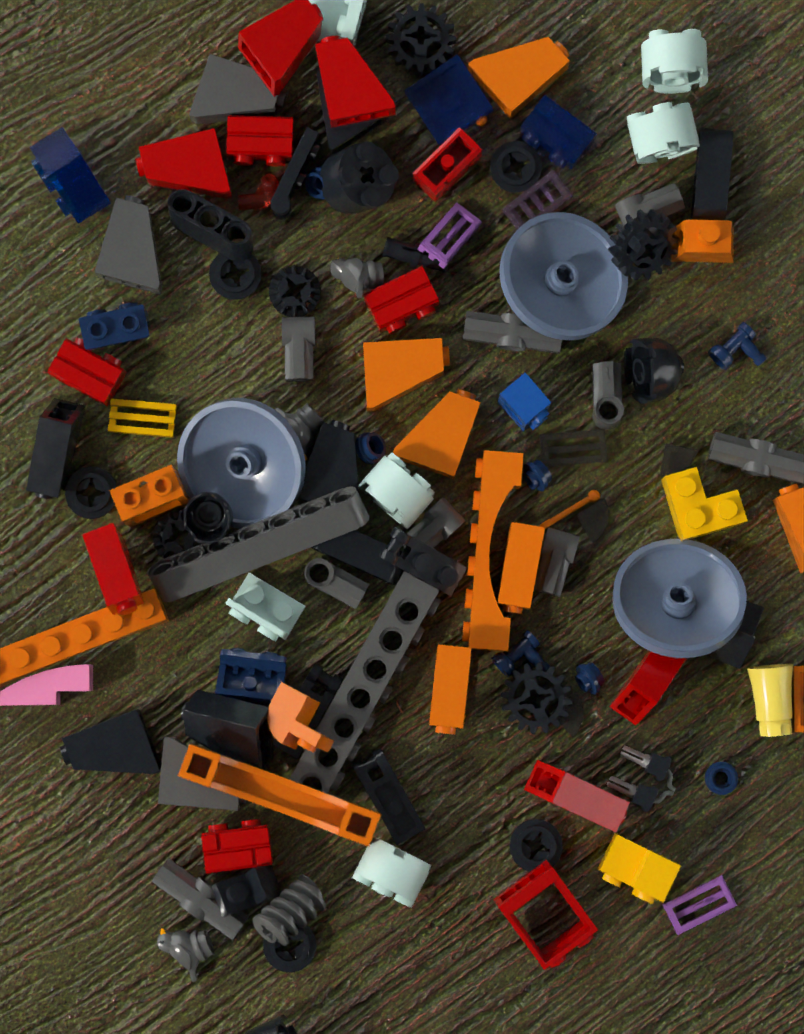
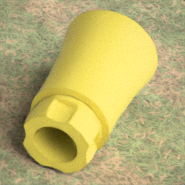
M793 664L748 667L747 671L752 685L756 721H759L760 736L774 737L792 734Z

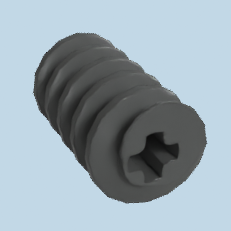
M302 874L298 880L290 884L289 889L281 892L280 897L273 899L270 906L264 907L261 914L253 917V924L257 932L270 943L278 941L285 946L289 943L285 933L292 937L297 936L298 930L295 924L301 928H306L308 922L304 916L314 920L317 918V913L313 907L322 912L326 909V904L318 886L309 877Z

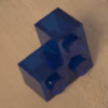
M63 127L29 147L36 159L31 161L32 165L50 193L54 190H57L60 197L55 201L65 216L72 214L79 224L111 204Z

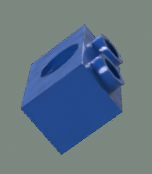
M526 373L522 374L499 395V405L522 431L528 427L535 430L550 414L548 409L551 401Z

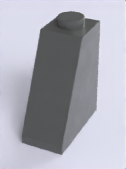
M209 54L189 116L191 122L195 124L224 122L228 120V115L275 116L278 107L284 108L289 89L284 87L281 93L274 97L252 67Z
M126 196L124 200L116 197L95 274L100 279L161 295L162 283L151 212L148 206L144 205L145 201L140 198Z
M164 737L158 804L237 811L240 810V804H246L247 800L179 777L178 774L189 746L174 737Z

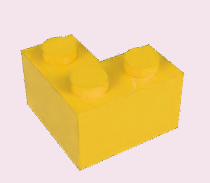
M697 467L666 475L661 479L677 535L681 541L697 538L747 522L738 489L706 498Z
M615 833L599 864L598 870L604 872L603 880L619 888L622 882L634 888L632 892L634 896L653 905L655 899L664 902L681 866Z

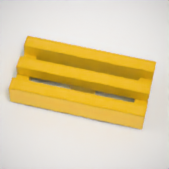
M111 398L108 432L174 438L176 404ZM118 407L168 411L169 417L118 412ZM117 419L168 424V430L116 425Z

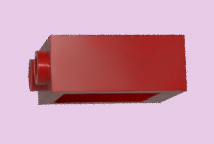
M547 860L493 899L544 970L549 966L556 967L566 959L568 952L576 946L580 948L588 944L593 939V934L598 931ZM554 883L580 921L540 950L513 912Z

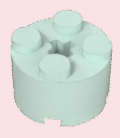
M659 29L649 32V39L641 45L642 82L646 89H648L650 84L654 86V92L673 94L691 91V85L698 82L699 88L707 84L706 40L701 37L700 30L687 29L682 31V33H669L667 30Z
M672 102L661 103L652 107V113L645 114V112H639L627 116L628 129L638 164L657 162V158H677L697 150V147H700L689 103H681L672 106Z
M391 452L388 457L384 456L358 487L365 494L369 493L374 497L373 502L399 524L402 523L408 529L434 500L432 496L435 492L430 488L431 485L419 474L415 473L413 477L410 476L411 472L405 467L406 464Z
M373 836L352 878L369 887L374 882L371 889L387 897H392L396 893L394 900L412 908L432 865Z

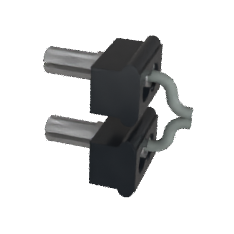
M627 746L622 748L642 758L640 760L621 751L622 757L640 764V766L644 767V772L654 776V780L662 781L667 774V786L670 790L664 791L659 798L655 799L658 794L657 787H647L640 783L631 785L613 776L609 780L629 788V791L610 782H607L608 787L626 794L630 797V802L639 805L640 809L645 812L651 810L653 803L662 802L668 795L673 796L676 787L672 785L673 775L669 770L672 762L670 756L662 757L655 753L647 755Z

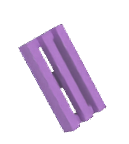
M456 202L421 242L418 250L422 253L424 251L428 252V258L432 261L437 259L440 262L439 266L444 269L477 231L482 221ZM457 213L460 214L462 217L436 247L433 246L431 243ZM469 221L471 225L446 254L441 252L466 222Z
M720 875L663 903L662 906L676 934L679 935L737 906L723 876ZM718 885L720 886L721 890L674 913L673 907ZM725 896L727 902L680 925L678 919Z

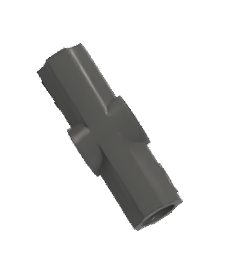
M474 311L466 312L463 340L495 344L500 349L510 351L530 349L553 354L560 353L562 340L547 337L536 332L521 321L516 314L503 313L499 316Z
M719 432L714 433L708 460L741 468L742 472L762 478H770L771 476L804 484V454L777 448L776 444L764 440H745Z
M171 858L166 860L152 880L156 886L177 899L183 909L197 919L207 921L232 940L249 918L245 911L223 918L211 887L212 884L199 876L195 877Z

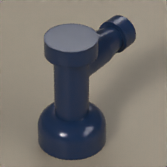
M744 322L737 327L738 331L723 346L714 345L708 351V355L714 363L724 370H727L732 365V355L739 348L753 359L756 366H759L767 358L763 353H760L752 342L756 337L754 330Z
M528 630L522 634L524 638L506 654L498 652L491 657L496 667L508 678L513 674L512 671L516 669L514 663L522 656L534 667L537 666L538 662H543L545 671L550 668V665L544 662L536 650L540 645L539 641Z

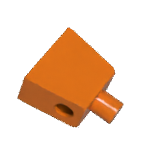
M684 220L676 226L677 231L675 234L680 238V242L673 244L678 250V254L671 255V261L733 263L734 229L732 221Z

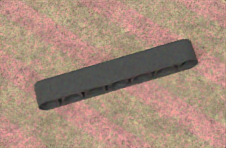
M345 487L228 533L223 539L213 544L203 543L162 559L153 564L148 569L147 574L163 602H172L356 530L365 525L370 516L355 487Z

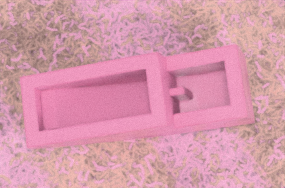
M93 665L65 666L26 677L0 691V706L60 705V692L93 691Z

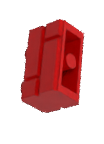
M228 115L226 148L228 160H234V164L241 166L253 165V160L266 161V165L274 167L285 166L286 161H291L294 149L293 117Z
M459 127L413 172V181L436 203L468 171L469 166L472 167L482 157V149Z
M423 266L363 294L364 301L380 333L386 330L389 334L396 333L407 326L405 321L417 316L418 320L425 319L436 312L434 307L439 305L438 296Z
M78 337L74 342L66 338L47 373L51 377L108 407L111 398L113 399L126 376L125 370L120 367L122 361L108 353H105L102 358L91 352L92 350H86L83 340Z
M261 819L241 821L242 828L228 829V823L208 825L209 832L201 833L206 874L273 865L269 824L261 825Z

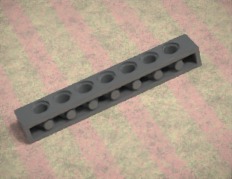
M404 571L316 730L334 740L331 748L338 754L336 764L326 767L319 760L321 749L317 748L314 753L305 749L289 778L290 780L303 784L307 777L313 776L321 781L322 792L328 793L330 789L334 791L338 789L345 776L340 771L346 759L350 762L354 760L361 747V744L356 742L362 730L366 733L370 731L377 718V715L372 713L378 701L385 704L393 689V686L388 684L394 672L401 675L409 660V657L404 655L410 643L417 646L425 631V628L420 626L426 615L433 617L441 602L436 597L439 593L438 589ZM412 603L417 607L418 616L415 620L404 621L399 616V609L403 604ZM397 632L402 637L400 648L397 650L385 648L383 638L387 633ZM375 660L383 662L386 666V674L378 680L370 678L367 674L368 665ZM358 689L366 690L370 695V703L362 709L354 707L351 702L353 692ZM342 718H348L354 724V731L347 738L338 736L335 731L337 721Z

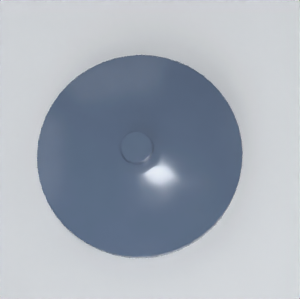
M554 212L542 214L528 220L512 235L501 256L500 282L509 306L527 326L547 337L560 340H579L598 333L617 316L624 304L628 289V276H624L612 263L611 259L614 256L608 251V248L614 246L615 243L597 224L575 214Z
M224 399L201 410L184 429L177 452L179 476L189 498L191 499L201 492H213L221 495L232 509L233 522L231 528L241 529L289 510L298 499L304 484L305 457L296 432L280 413L268 405L252 399Z
M666 539L652 542L639 548L623 562L615 577L612 600L614 612L620 626L637 644L662 656L692 658L714 652L734 637L744 618L747 595L741 574L725 555L697 541Z

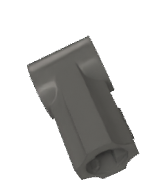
M675 183L643 196L642 194L633 195L615 204L623 226L627 223L626 215L629 214L634 219L637 217V211L640 209L646 215L650 209H654L658 214L663 213L666 217L685 210L682 195Z
M282 317V345L285 346V380L292 382L314 381L313 346L316 345L315 317Z
M613 361L593 363V422L600 429L610 430L618 426L624 412L621 363ZM603 406H611L615 409L617 416L614 419H605L600 415L599 409Z
M443 497L423 515L424 519L407 534L434 548L442 540L446 541L466 520Z
M550 527L547 528L540 553L542 559L537 570L534 590L557 597L561 596L569 564L573 563L580 536Z
M322 558L311 560L306 565L304 571L305 580L311 587L317 588L354 609L359 605L369 586L363 580ZM316 564H322L328 569V578L322 583L314 582L309 574L312 566Z

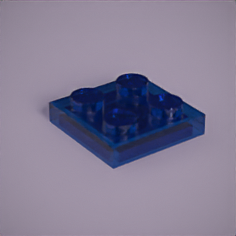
M458 54L404 90L440 146L459 127L464 131L494 111Z

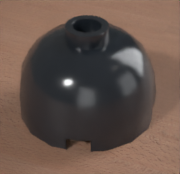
M661 338L632 339L630 341L633 344L632 348H626L623 364L626 383L631 384L633 382L636 393H631V395L639 403H651L666 399L677 389L681 380V375L684 372L682 358L670 343Z

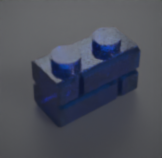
M546 95L542 97L534 110L525 119L520 130L524 134L522 139L534 149H538L541 146L550 153L548 158L562 169L565 166L573 169L592 145L597 135L595 131Z

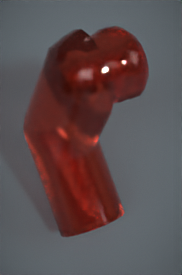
M266 174L261 178L262 183L255 193L238 195L239 211L269 207L280 183L278 178L273 174Z

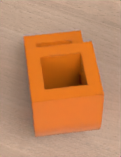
M281 682L270 702L267 714L268 726L275 739L295 750L299 745L313 753L317 748L329 752L334 743V740L308 726L320 702Z

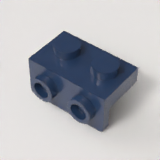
M135 302L120 305L118 310L106 312L105 309L94 310L86 313L87 316L79 318L85 349L92 350L148 338L150 336L148 329L149 319L144 305H138Z
M241 648L221 649L215 694L253 704L269 706L280 683L285 682L287 658L273 652L260 654L247 652Z

